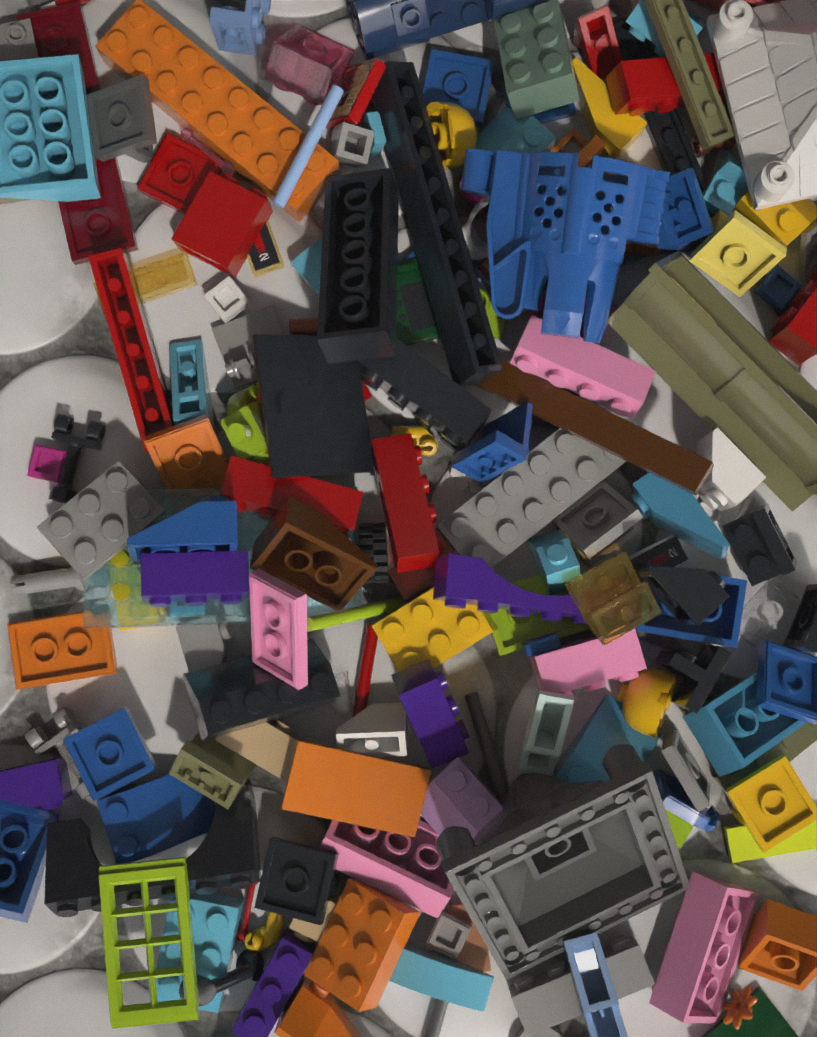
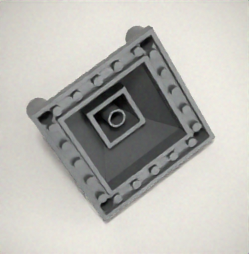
M618 744L612 746L607 751L602 765L610 779L604 783L602 780L566 784L565 781L553 776L533 772L518 776L512 782L505 797L502 809L503 815L480 839L482 843L478 845L475 844L470 831L464 827H448L437 838L435 843L436 849L441 858L440 862L444 872L506 980L564 952L563 941L595 932L600 934L691 888L653 772L646 760L643 761L632 745Z

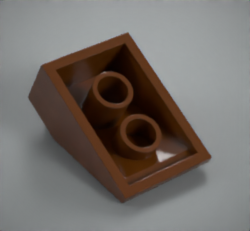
M289 496L255 540L250 569H261L306 593L307 597L338 611L345 607L376 571L377 564L320 512Z

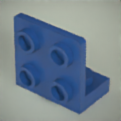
M526 401L484 427L482 439L453 455L451 467L482 484L527 460L533 405Z

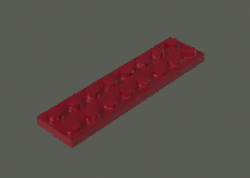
M79 1L16 15L17 21L30 18L39 58L78 54L84 72L87 94L101 90L84 12ZM117 157L106 161L96 159L101 198L69 202L58 201L71 261L75 265L90 262L88 256L122 248L124 253L138 250Z

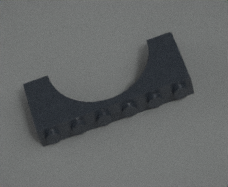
M250 791L239 792L229 809L216 803L214 818L206 837L192 855L186 859L189 893L196 892L199 895H209L217 892L219 888L246 889L251 887L252 883L260 882L261 869L256 802ZM82 818L47 823L44 904L59 917L76 916L78 911L89 909L101 912L99 867L103 865L99 862L93 849L90 828ZM174 879L148 882L149 900L157 898L168 901L176 900ZM141 883L114 886L115 905H142Z

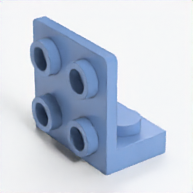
M246 0L244 12L231 6H224L222 8L211 7L209 21L219 51L257 56L259 44L263 45L265 42L266 25L263 24L264 14H269L271 0Z

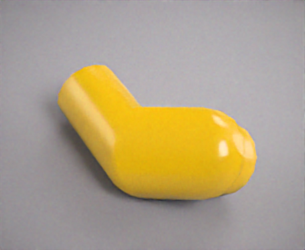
M423 426L392 427V436L411 433L414 446H420L422 455L432 456L437 452L438 444L436 439Z
M268 912L266 923L245 936V947L249 951L260 952L277 943L281 937L284 916Z

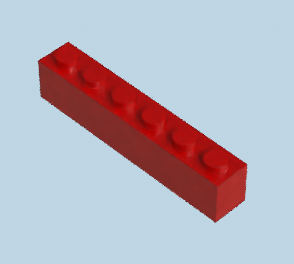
M122 248L91 255L88 258L144 452L149 454L144 444V437L175 426L128 257Z

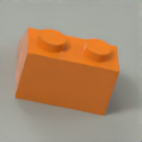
M767 899L752 918L738 961V968L803 991L817 976V916L788 907L781 902Z

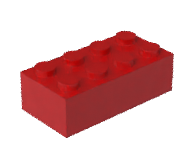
M817 267L808 278L810 282L804 289L801 288L790 301V309L785 314H781L770 328L773 335L768 341L774 348L797 365L817 354Z

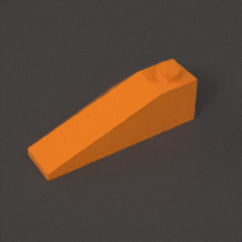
M306 976L287 1001L279 1016L274 1032L279 1037H361L334 997Z

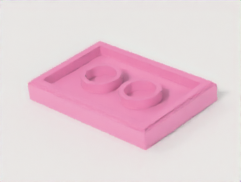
M261 569L254 570L249 573L252 662L300 690L308 685L307 594Z

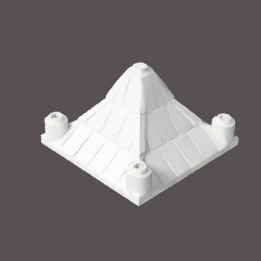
M744 0L726 1L718 14L708 17L706 25L753 209L755 211L817 197V0H785L751 8Z

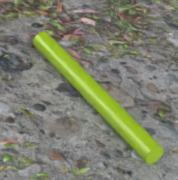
M397 597L307 617V631H315L395 612L405 606L406 601L403 597Z

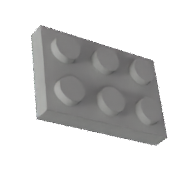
M118 461L38 525L37 529L85 581L127 546V538L149 528L165 514V510L123 464Z

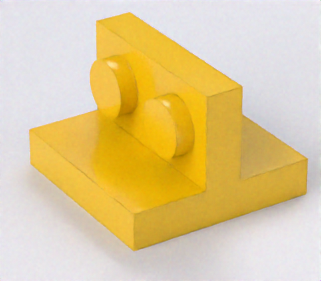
M784 755L778 756L724 790L733 805L730 810L735 819L747 827L756 844L763 852L768 851L817 820L816 804Z

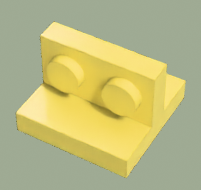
M719 210L711 218L715 232L709 234L690 254L689 261L738 297H741L786 256L787 248L736 210L730 216Z

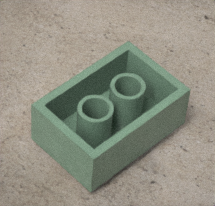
M558 0L541 3L494 20L506 93L516 120L580 101L566 28Z

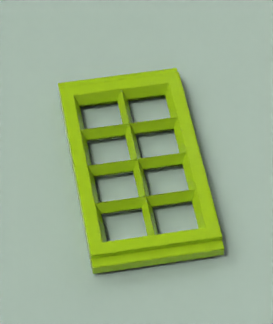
M186 857L100 866L99 886L109 1013L112 1029L198 1020L199 999ZM174 879L176 903L149 905L148 882ZM141 883L142 906L116 909L114 886ZM177 911L179 935L152 937L150 914ZM143 915L145 938L118 941L116 917ZM180 943L182 967L155 969L153 946ZM146 947L148 970L121 973L119 949ZM182 975L184 999L158 1002L156 978ZM148 979L150 1003L123 1005L122 982Z

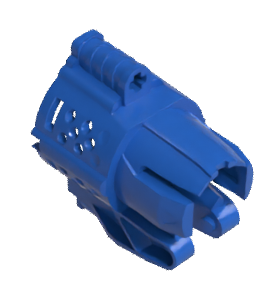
M465 149L461 189L490 199L486 225L492 307L495 313L504 319L514 320L524 310L538 312L542 290L548 280L541 334L579 339L583 316V341L600 343L606 329L620 266L623 263L626 243L659 245L660 227H662L661 218L665 209L663 205L664 199L667 196L665 192L666 186L669 183L670 172L597 155L593 156L592 168L577 166L579 153H518L501 150L496 152Z

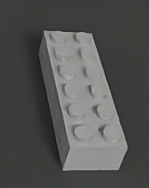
M559 428L531 450L527 455V460L502 473L440 522L436 529L457 555L482 558L490 568H493L626 461Z

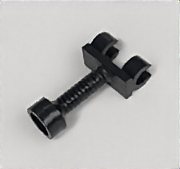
M58 414L51 438L58 442L67 443L69 447L62 470L64 473L61 474L63 475L61 476L62 479H60L57 486H51L48 499L66 504L78 494V492L73 490L71 484H73L72 481L75 478L76 465H78L77 462H79L78 459L80 458V449L86 447L101 451V443L105 435L106 425L90 421L86 439L70 435L74 425V418Z

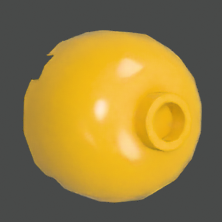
M431 102L426 108L444 169L458 168L464 164L465 149H475L477 142L475 122L470 113L456 103Z
M650 668L639 671V677L632 679L630 683L623 682L617 701L623 702L622 715L625 722L632 729L656 739L663 726L665 712L670 706L677 675L664 670Z

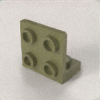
M198 731L191 742L187 740L182 746L169 774L226 809H229L256 767V764L215 740L216 737L202 741Z

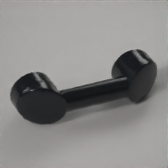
M248 949L243 950L237 958L236 969L212 980L196 973L199 1006L209 1004L215 998L216 993L244 980L258 981L264 968L262 953L249 951ZM183 980L179 987L181 999H184Z

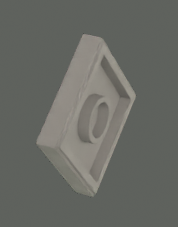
M674 728L664 734L661 752L699 812L709 806L710 783L678 730Z

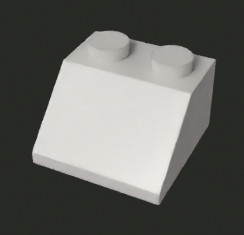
M718 427L697 441V454L712 461L714 464L713 469L699 490L702 493L700 498L709 508L713 510L717 508L719 511H723L737 506L766 478Z

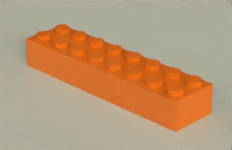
M135 0L95 45L104 63L124 80L139 75L149 80L152 103L273 201L307 134L142 0ZM318 143L283 209L299 223L324 195L326 177L341 175L339 160Z

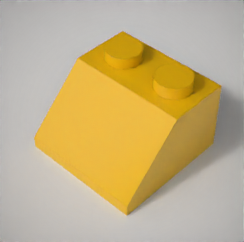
M749 191L739 200L732 213L735 210L785 247L817 219V205L810 198L754 211Z

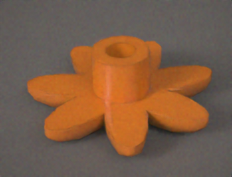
M745 986L741 993L737 989H733L731 992L733 1002H725L723 1004V1009L728 1011L723 1019L725 1025L733 1022L734 1028L739 1029L742 1018L748 1020L753 1018L751 1006L758 1001V998L749 996L751 992L750 986Z

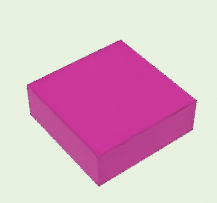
M34 444L27 476L59 483L60 479H62L61 476H63L61 474L64 473L62 470L65 458L67 457L66 454H68L67 451Z

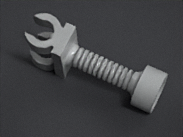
M65 706L52 714L55 722L63 731L49 740L46 733L38 726L25 734V738L30 746L35 749L37 756L46 754L54 747L58 748L57 750L60 751L59 753L65 759L71 771L77 776L76 778L79 783L75 789L82 800H84L90 794L63 739L82 727L76 721L73 713Z

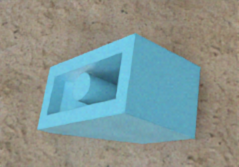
M556 530L527 540L549 596L581 586L580 565L566 535L560 530Z

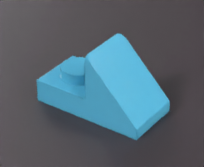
M728 151L723 154L702 193L707 210L714 215L721 210L730 216L743 190L748 187L741 160Z

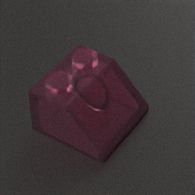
M297 24L273 42L264 79L274 83L275 87L282 91H291L302 96L310 104L322 105L331 86L338 85L346 67H349L355 50Z

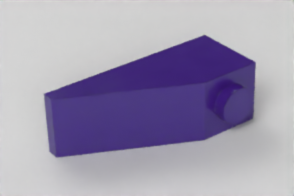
M62 756L0 770V800L30 808L42 805L43 811L63 806V800L73 795L67 762H65Z

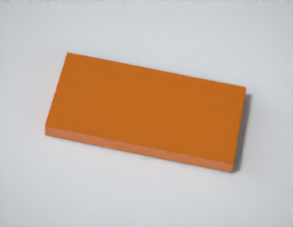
M297 739L281 809L415 837L431 769Z

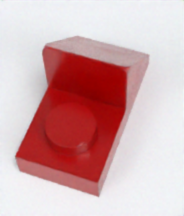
M604 5L576 18L573 38L574 46L583 50L587 67L601 80L605 79L622 61L608 5Z

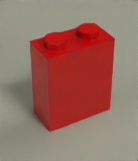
M210 171L171 239L181 251L236 278L249 255L253 243L265 222H268L273 210L267 201V196L260 190L253 187L247 190L239 186L240 183L230 175L223 173L222 176H219Z

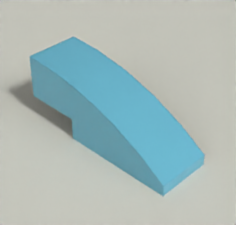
M406 943L389 981L442 1001L478 1011H485L494 976L435 950L428 952Z

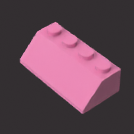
M531 316L510 364L517 366L525 373L534 374L548 380L556 387L570 390L587 401L603 405L618 415L627 416L631 419L635 417L645 401L656 373L655 370L598 344L583 341L584 338L580 336L577 339L541 334L542 319Z
M336 820L331 821L319 848L339 853L336 870L435 918L439 917L452 896L454 888L444 872L440 862L441 858L436 849L435 843L439 835L429 824L419 820L416 836L411 837Z
M692 871L691 877L688 879L691 888L684 891L685 896L681 908L674 917V929L669 943L663 950V962L658 976L654 979L655 985H652V995L649 1004L682 1023H718L760 893L710 874Z

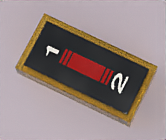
M268 219L247 254V259L255 278L285 268Z

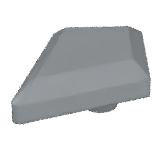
M817 221L801 233L799 280L807 281L817 267Z

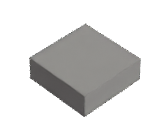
M443 910L437 918L426 943L458 958L472 928V924Z

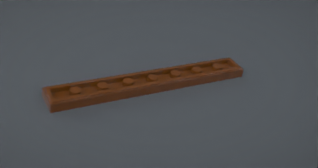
M501 360L503 367L501 372L484 383L475 385L517 407L526 401L533 405V415L695 496L714 467L712 461L532 374L525 373Z

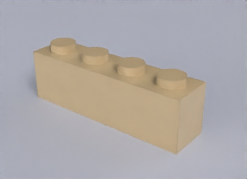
M275 719V721L248 727L218 736L215 739L217 742L285 782L288 779L297 739L321 744L308 735L301 738L292 733L294 727L282 719Z

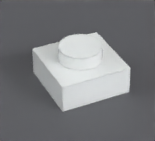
M230 276L204 295V298L224 323L229 322L251 304Z

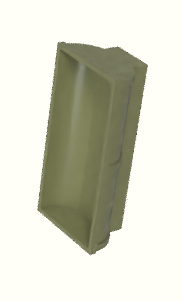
M677 251L655 262L648 269L650 274L608 318L607 323L712 430L718 427L766 476L763 482L793 512L808 498L817 494V390L680 251Z

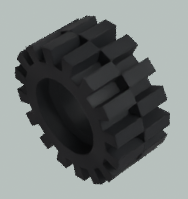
M386 522L359 524V548L377 564L376 571L364 584L388 583Z

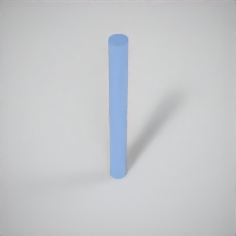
M337 85L331 86L272 201L278 208L284 209L344 93L343 89Z

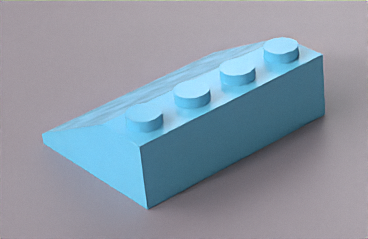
M78 54L0 61V198L65 202L101 198L85 77Z

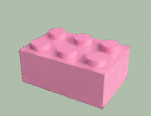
M627 627L562 644L559 649L529 657L538 691L542 690L573 696V689L581 687V689H586V691L597 690L606 686L605 680L612 678L613 680H619V682L632 680L639 677L638 671L647 669L636 629Z

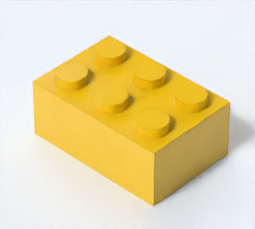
M434 588L372 625L373 630L398 671H402L427 659H430L433 668L498 628L489 613L477 611L476 605L466 604V608L456 609L445 607V601L433 600Z

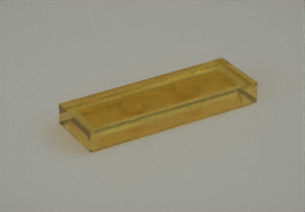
M186 251L131 270L141 304L198 285ZM95 282V283H93V284H94V287H95V290H96V293H97V296H98V299H99V302H100V305H101L103 314L105 315L104 310H103V306H102V303H101V299H100V296H99V292H98V289H97V286H96V282Z

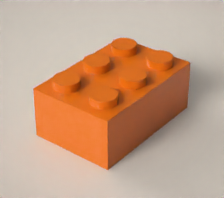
M348 879L304 975L358 1012L376 1008L421 912L357 879Z

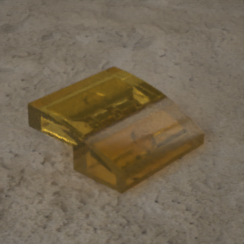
M620 552L564 582L584 620L602 645H607L662 613L648 583L640 582L626 552Z

